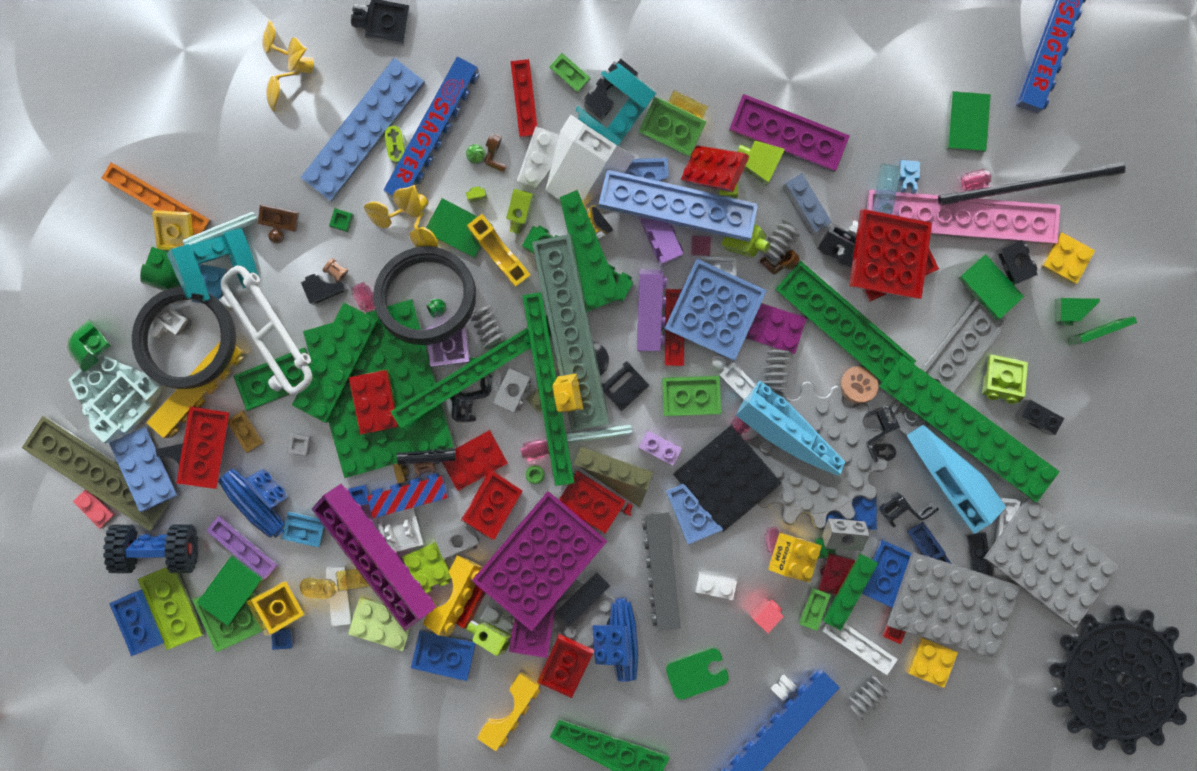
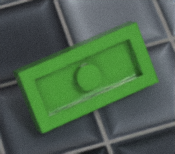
M563 53L549 66L557 76L577 93L591 80L584 71Z
M811 587L798 624L818 631L831 595Z

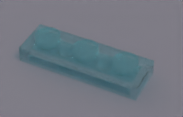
M880 164L872 211L892 215L900 166Z

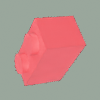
M766 598L749 614L767 633L784 617L781 614L783 609L772 599L768 601Z

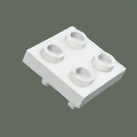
M414 507L376 518L380 534L385 537L388 545L396 552L424 544Z

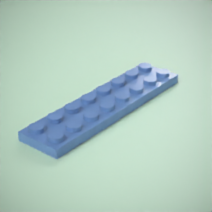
M393 58L300 178L332 202L385 135L386 129L392 126L421 89L425 81L397 59Z
M607 170L598 207L750 242L758 204Z

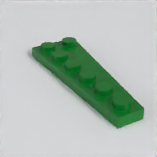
M578 190L561 196V206L567 232L572 237L586 311L589 312L618 300L622 296Z
M558 719L550 734V738L612 771H663L670 759V756L562 719Z

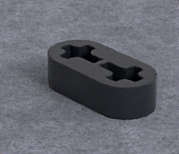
M875 444L873 447L876 456L884 458L886 461H890L896 456V448L891 444ZM886 447L892 451L891 454H888L887 458L885 454H879V451H884Z

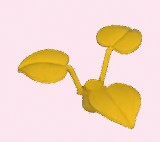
M268 20L262 38L263 50L269 53L270 49L287 55L288 70L293 71L276 76L271 75L268 80L266 98L271 110L275 111L280 94L279 79L300 75V72L311 74L314 68V61L312 58L302 57L307 48L295 37L289 43L288 52L276 47L273 43L275 40V28L272 21Z
M415 185L398 189L393 193V200L397 207L400 208L394 213L389 214L388 208L379 202H368L364 205L369 219L380 228L390 227L392 224L390 218L402 211L412 217H417L414 225L415 230L409 234L415 247H438L435 235L427 228L418 227L420 219L424 215L422 211L429 203L424 195L417 193Z

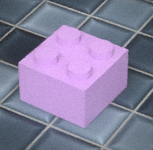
M467 325L450 339L428 345L431 367L470 363Z

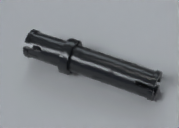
M436 448L430 451L397 452L398 465L425 462L439 464V462L456 461L455 449L438 450Z

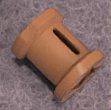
M334 258L330 259L322 270L324 273H328L335 278L337 283L341 282L348 273V269L342 268L336 263Z
M435 462L413 464L417 477L427 472H437Z

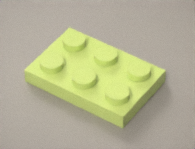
M359 597L348 634L404 651L411 627L404 631L383 603Z

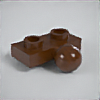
M261 204L257 224L273 227L268 234V238L272 243L279 244L284 239L281 229L297 231L299 212Z

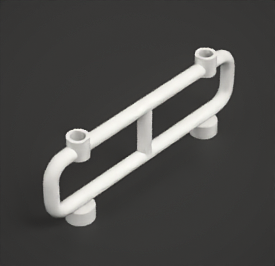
M235 266L221 280V290L224 295L219 301L228 311L233 308L275 374L268 380L269 386L275 391H280L283 388L287 393L297 395L306 389L312 381V372L308 366L311 358L308 354H301L262 294L257 286V283L260 281L259 276L255 273H249L242 266ZM238 273L242 275L244 285L251 289L270 319V322L258 333L229 289V281ZM274 328L293 355L296 367L304 373V380L296 387L290 385L262 341Z

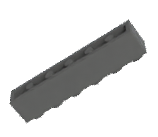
M669 512L646 513L645 518H642L643 530H647L644 546L645 549H649L646 565L647 568H651L648 584L649 587H653L650 603L651 607L655 606V614H652L653 626H657L658 631L680 629Z

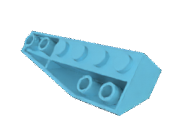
M759 381L741 404L736 416L765 439L787 453L819 469L839 476L845 461L790 403L775 393L769 386Z
M924 425L907 434L909 441L934 479L974 534L990 525L1006 508V505L985 476Z

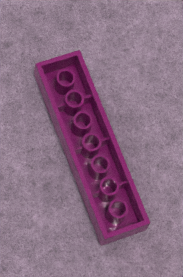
M342 483L324 494L312 507L311 510L404 631H407L436 608L432 598L424 592L421 584L411 575L409 568L401 562L396 551L391 549L385 537L378 532L373 521L365 515L362 507L355 502L349 490Z

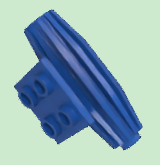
M232 468L218 480L230 501L251 524L269 538L272 536L277 538L283 533L285 524L273 507L289 496L272 479L270 473L261 469L244 478Z
M616 598L615 602L611 604L610 625H592L595 664L614 665L617 681H634L637 679L639 656L636 621L631 602L627 601V598Z

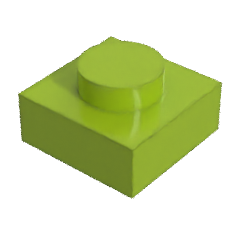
M480 186L472 187L469 189L470 191L466 192L469 203L487 199L485 188L481 189Z

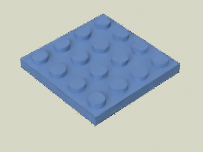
M696 259L664 329L735 361L767 290Z

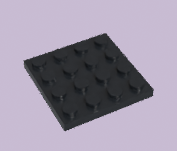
M732 424L673 473L676 479L681 484H684L696 497L700 506L709 512L714 522L722 527L723 532L782 484L780 479Z

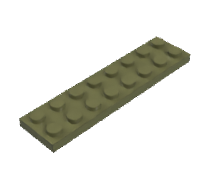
M47 416L41 417L22 446V449L149 531H153L173 500L170 499L141 513L118 462Z

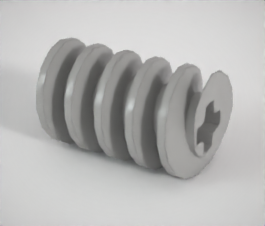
M783 219V224H778L777 226L778 230L772 232L774 236L768 237L771 244L767 253L760 251L763 256L773 262L774 260H782L779 254L786 255L783 248H791L788 242L795 243L793 235L800 236L797 229Z
M490 305L475 311L474 315L470 318L471 321H477L473 325L474 328H480L477 334L484 335L480 339L481 342H487L483 346L484 349L495 347L505 341L501 340L504 333H497L501 327L494 326L498 320H491L494 312H487L491 308Z
M767 351V354L772 357L766 359V362L771 365L764 368L770 373L764 374V377L769 380L763 381V383L771 389L787 390L782 387V384L788 382L783 377L788 376L789 373L783 370L790 367L784 363L791 359L785 356V354L791 353L790 351Z
M872 677L874 684L866 682L868 689L860 688L862 695L855 692L856 700L851 697L849 698L850 708L862 720H864L863 712L868 715L870 714L868 707L875 710L874 702L881 704L880 696L887 699L885 692H888V690L875 677Z

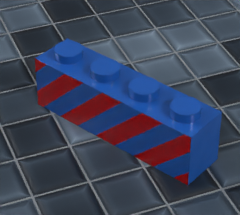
M438 473L427 475L428 479L420 481V478L409 480V485L402 486L401 483L394 484L387 491H383V488L372 490V495L367 496L372 517L377 518L449 498L444 475L439 476Z

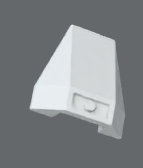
M570 115L559 134L546 191L560 200L561 196L578 190L581 199L586 205L602 192L607 170L625 173L635 157Z

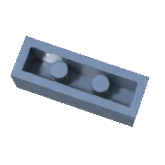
M803 173L783 185L785 192L812 235L832 223Z

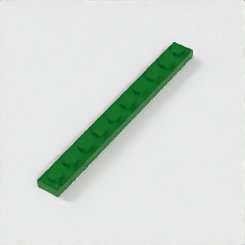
M542 293L522 295L554 486L574 483L563 414L557 411L553 391L556 374Z
M546 315V322H547V327H548V333H549V336H551V330H550V325H549V321H548V316ZM527 328L390 411L399 427H404L530 349Z

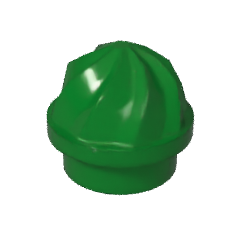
M432 299L426 305L433 318L441 317L446 311V303L441 299Z

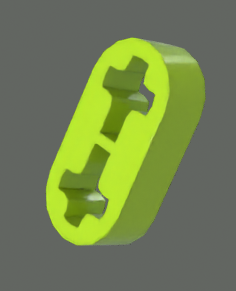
M390 126L385 131L387 154L392 162L398 163L405 151L404 137L399 127ZM392 131H395L397 134H399L396 136L395 143L392 137H389V135L392 134ZM395 146H397L399 152H402L397 159L392 155L395 153Z

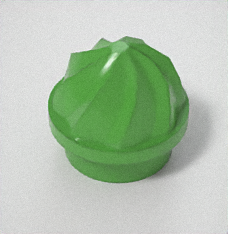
M473 144L467 148L466 157L471 163L477 164L485 158V151L482 146Z

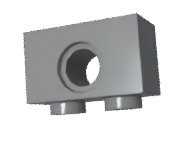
M509 368L493 403L513 413L516 410L520 411L524 400H522L524 392L528 393L532 386L531 378ZM512 386L519 388V394L516 397L509 395V388Z
M829 518L822 537L827 549L862 552L869 538L866 522Z
M467 524L434 537L443 559L448 557L449 560L456 558L457 555L460 556L459 552L466 550L468 553L477 549V544L480 543L476 530ZM455 537L463 539L461 547H457L454 544L453 540Z

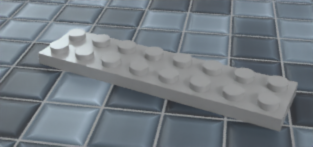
M975 299L921 370L954 393L1009 320L1003 316L996 321L983 305ZM898 401L891 408L901 427L898 430L906 436L922 425L926 428L929 425ZM888 412L886 414L888 420L893 421L890 413Z

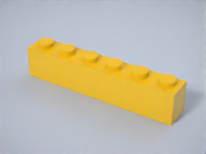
M220 342L190 375L202 371L212 362L217 354ZM236 344L231 361L216 379L201 387L176 389L146 423L162 438H173L180 431L179 427L183 423H187L190 406L201 408L206 402L204 399L218 389L217 385L220 381L226 380L231 375L230 370L243 362V356L246 352Z

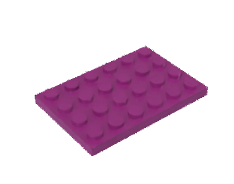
M547 491L472 581L532 632L607 543V540L551 492Z

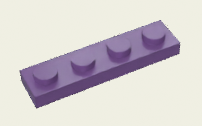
M218 516L206 530L243 563L262 576L264 580L279 565L222 516Z

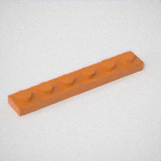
M110 162L101 179L154 210L191 213L192 228L195 234L206 231L211 223L210 219Z

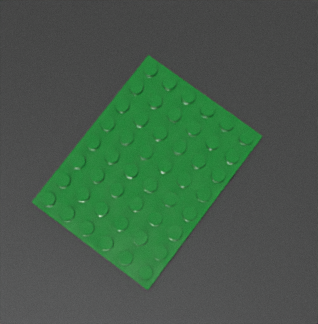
M413 299L387 306L390 315L398 323L411 329L422 330ZM376 310L366 312V314L379 320ZM380 320L351 377L388 370L395 407L400 406L437 383L433 367L430 366L427 346L414 345L399 340L383 326ZM333 322L303 331L312 364ZM348 381L328 420L344 478L397 464V452L430 451L436 448L438 450H445L455 447L443 402L402 428L394 427L360 434L350 381Z

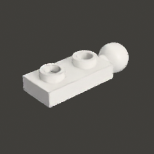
M717 354L712 358L713 367L723 370L719 376L745 400L756 384L734 362L728 366L726 357Z

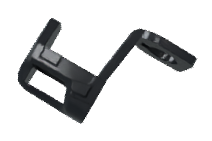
M488 374L481 378V390L466 394L459 392L450 397L453 420L456 422L476 421V417L472 415L473 400L489 396L492 390V375ZM485 378H487L488 381L487 388L485 386ZM462 408L465 409V414H461Z
M887 405L866 414L867 417L876 414L883 429V432L866 442L874 463L878 462V458L871 443L883 435L901 428L892 409ZM888 408L893 421L888 420L884 412L885 409Z
M896 491L891 495L890 499L880 506L879 510L887 522L894 528L896 525L893 520L907 510L918 520L923 521L936 513L939 508L934 503H931L917 514L906 499ZM898 506V508L894 512L888 515V513H890L893 509H895Z

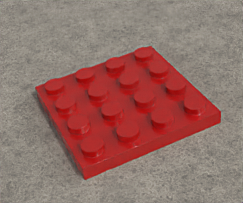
M861 209L849 287L922 299L932 223Z

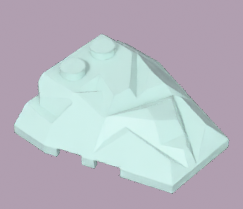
M100 354L97 357L99 361L86 372H82L79 368L68 380L77 400L80 401L83 407L84 415L87 416L90 422L91 431L107 444L116 440L120 435H128L156 407L157 403L155 400L160 396L162 387L144 372L137 371L133 367L123 365L112 358Z

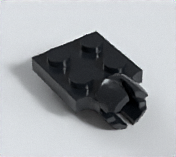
M371 0L369 5L354 4L352 7L353 14H351L350 18L351 26L364 29L366 31V38L404 45L410 7L406 4L384 0Z

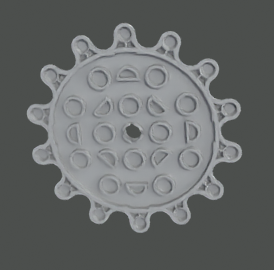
M804 382L800 386V396L796 399H789L783 391H775V393L790 403L845 461L839 476L796 458L765 439L759 433L753 439H745L782 482L780 486L760 501L758 505L761 508H768L774 503L781 504L784 508L783 521L787 525H793L801 514H808L812 519L813 526L816 529H823L826 526L827 515L834 511L838 512L845 520H852L855 517L852 502L856 497L861 496L872 500L877 496V490L870 484L869 476L873 472L885 471L888 463L884 458L877 457L878 462L874 463L866 442L883 432V430L880 428H866L863 422L866 414L869 413L868 404L860 403L854 407L845 406L840 386L832 387L829 394L825 397H820L816 394L815 387L811 382ZM885 435L872 442V447L876 443L883 441Z

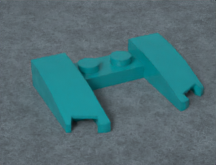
M619 63L616 64L618 68L607 74L605 70L601 73L603 77L629 96V99L608 128L580 106H577L575 111L579 112L578 120L617 146L657 94L656 91Z
M242 228L193 245L179 246L170 249L167 253V257L187 299L191 298V294L202 295V301L210 299L198 266L199 264L228 256L233 267L242 266L249 273L258 275L253 255ZM238 273L237 277L244 289L246 288L243 283L244 278Z

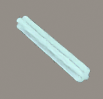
M253 212L186 238L183 240V245H193L222 236L226 232L247 227L256 223L257 218Z
M625 425L566 434L567 443L632 435V426Z

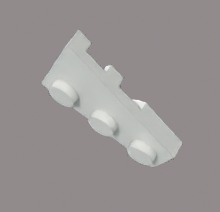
M535 127L517 178L518 182L534 188L538 186L551 169L559 138L558 134Z

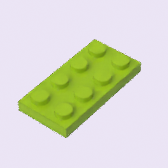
M165 567L137 579L160 631L166 651L204 635L179 573H169V570Z

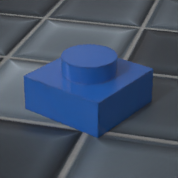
M367 484L348 489L352 498L360 506L369 504Z
M292 628L280 629L271 634L272 650L293 648Z

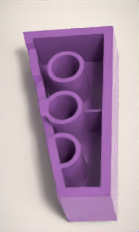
M638 216L660 268L682 258L684 251L680 242L675 237L676 233L672 224Z
M639 269L637 351H660L661 346H664L665 335L661 334V327H665V315H662V308H666V296H662L663 289H666L667 277H663L662 269Z

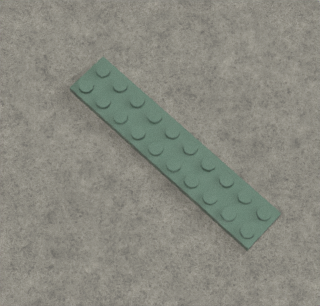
M571 234L534 241L532 244L560 376L576 373L578 376L583 410L568 412L571 431L607 425L610 421Z

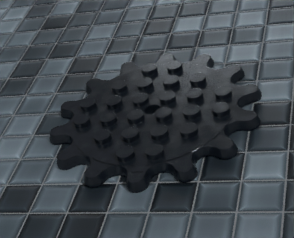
M1115 605L1111 607L1109 619L1105 623H1099L1093 615L1086 614L1081 620L1084 633L1080 638H1074L1070 635H1063L1060 638V645L1067 651L1068 655L1063 663H1053L1049 667V673L1063 681L1062 690L1055 693L1051 701L1056 707L1068 706L1072 709V717L1067 722L1068 731L1075 734L1084 728L1090 729L1093 732L1092 746L1096 750L1105 749L1110 740L1116 739L1120 742L1122 751L1127 755H1132L1136 751L1137 740L1141 737H1147L1153 745L1160 746L1165 742L1162 727L1166 722L1183 725L1187 720L1186 714L1179 708V701L1183 697H1193L1197 694L1196 685L1185 681L1183 678V671L1194 664L1195 658L1191 653L1181 654L1174 650V642L1179 637V630L1176 627L1170 626L1161 632L1154 629V613L1150 610L1141 611L1136 620L1130 621L1126 618L1123 607ZM1120 674H1124L1126 676V682L1124 684L1118 683V677L1120 676Z

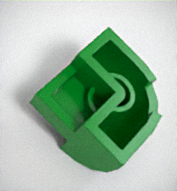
M151 247L146 264H142L140 272V282L142 284L162 291L181 285L167 257L168 252Z
M91 319L76 329L68 338L67 349L71 358L82 372H86L99 361L97 357L111 346L102 331Z

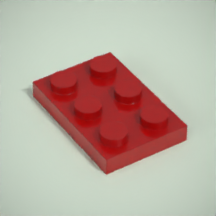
M388 370L349 377L360 434L399 427L390 412L396 407Z
M491 430L456 448V461L442 462L457 491L483 478L489 471L492 470L494 472L508 464Z
M491 470L486 475L462 516L461 521L487 538L495 540L523 490Z
M577 470L573 476L574 483L568 484L559 500L581 519L606 534L626 501Z
M559 634L537 683L572 698L591 660L594 649Z

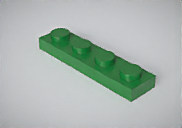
M859 553L823 619L825 623L840 631L842 630L878 565L876 561Z

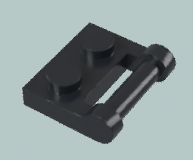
M627 360L605 383L602 382L603 392L621 411L650 386ZM629 371L632 376L612 393L609 389Z

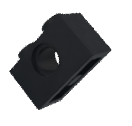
M831 223L817 249L821 250L823 254L837 259L841 264L852 267L856 236Z
M1023 240L996 251L1006 276L1013 285L1038 275L1037 265L1031 260L1029 247ZM1016 257L1021 259V267L1015 264Z
M1023 400L1015 415L1016 418L1047 435H1056L1065 419L1032 400Z

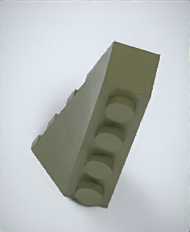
M580 446L574 465L580 467L638 507L643 502L653 475V471Z

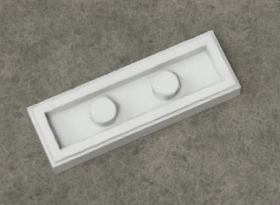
M346 566L326 568L332 626L351 624L352 617Z

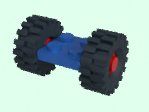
M172 524L167 534L159 535L158 537H150V535L144 534L137 537L138 532L133 525H111L108 527L109 530L106 531L107 537L104 538L105 545H103V549H105L103 558H105L104 565H106V570H108V573H132L136 568L137 558L166 557L165 564L169 573H192L195 569V564H197L196 557H198L196 527L193 524Z

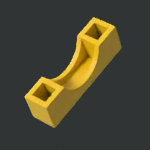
M483 214L466 226L513 287H516L530 276L527 269L507 248Z
M457 555L448 572L453 581L452 595L444 605L436 607L428 613L422 625L437 635L449 637L454 631L455 624L462 615L468 599L472 596L476 585L472 580L483 567L467 557Z
M521 670L509 688L514 698V709L504 718H489L479 732L477 739L494 751H497L499 747L503 748L508 740L507 734L509 731L513 732L519 724L517 719L520 715L524 716L530 707L527 704L531 698L535 700L541 691L538 689L540 684Z

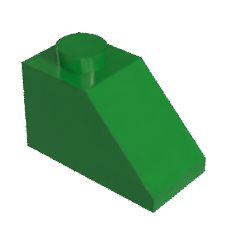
M1100 298L1055 299V322H1061V326H1073L1074 322L1081 321L1100 302Z

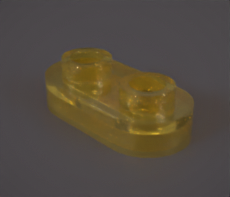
M308 577L300 583V592L305 597L328 599L333 597L337 591L335 582L327 578Z

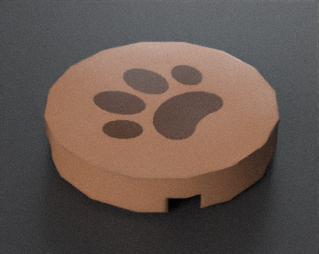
M855 366L849 368L840 379L843 396L854 404L868 403L877 394L878 381L864 367Z

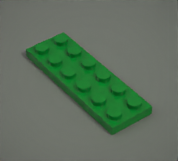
M343 302L310 368L312 381L306 389L296 395L292 406L327 423L379 320Z

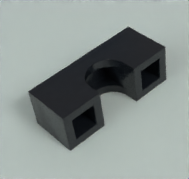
M621 58L618 62L614 61L608 68V71L612 72L618 68L616 64L619 63L638 78V72ZM603 76L597 81L596 89L593 92L590 90L584 97V107L601 121L614 107V102L606 93L609 88L615 86Z

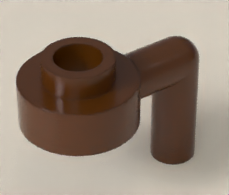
M494 134L493 137L489 136L486 142L488 152L484 163L504 173L507 166L493 160L502 141V136Z
M789 249L785 251L786 255H781L780 258L782 260L775 266L766 257L761 258L760 263L770 273L777 274L784 268L787 270L794 268L799 262V255L794 250Z

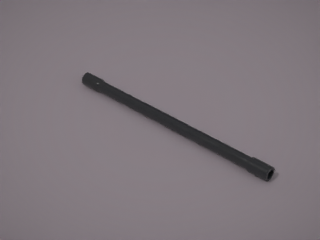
M1123 162L1103 167L1002 185L938 195V203L940 206L961 201L1084 179L1124 174L1126 167Z

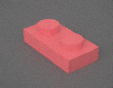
M84 490L73 501L99 529L103 528L116 515L101 499L87 490Z

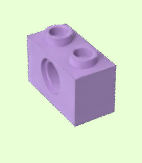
M648 430L638 446L640 449L671 465H674L682 448Z

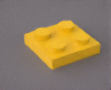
M159 210L152 212L157 249L170 250L183 246V240L193 236L191 213Z
M1061 232L1058 235V243L1053 244L1042 267L1075 285L1078 284L1095 250Z
M921 637L907 673L945 688L958 652Z

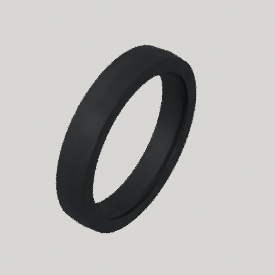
M423 246L401 252L383 267L375 282L373 300L379 320L393 336L414 345H432L450 339L465 327L475 308L476 287L471 272L458 256L442 248ZM434 262L443 264L452 269L463 283V299L454 316L444 324L426 330L411 329L394 320L387 308V294L396 276L404 269L418 263Z
M182 287L167 289L152 297L138 313L132 329L133 353L138 365L145 374L159 384L175 389L201 387L216 379L231 361L236 345L235 325L227 308L210 293H208L210 299L202 301V295L191 294V298L187 299ZM180 300H195L205 304L218 320L221 333L219 349L212 362L202 371L185 377L171 376L163 372L150 355L148 348L149 329L156 315L169 304Z

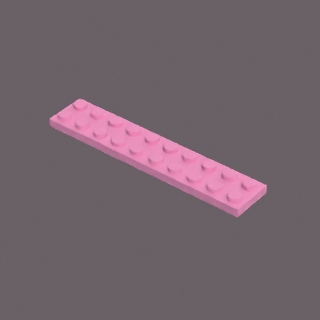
M879 190L868 191L867 210L931 222V234L1009 241L1023 240V242L1046 244L1058 243L1060 205L972 199L940 206L938 195Z

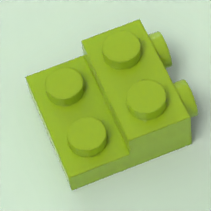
M990 354L987 361L986 375L983 378L982 395H987L989 400L1001 398L1005 399L1008 404L1020 403L1025 397L1028 362Z
M436 542L402 557L411 575L421 584L425 593L432 591V586L439 584L441 587L450 583L449 579L451 576L448 573L450 567L446 558L443 559Z

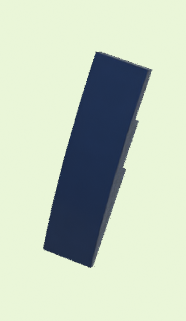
M924 522L907 531L921 555L952 564L945 555L946 552Z

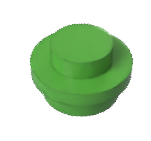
M538 465L530 466L526 471V479L531 484H539L545 477L543 468Z

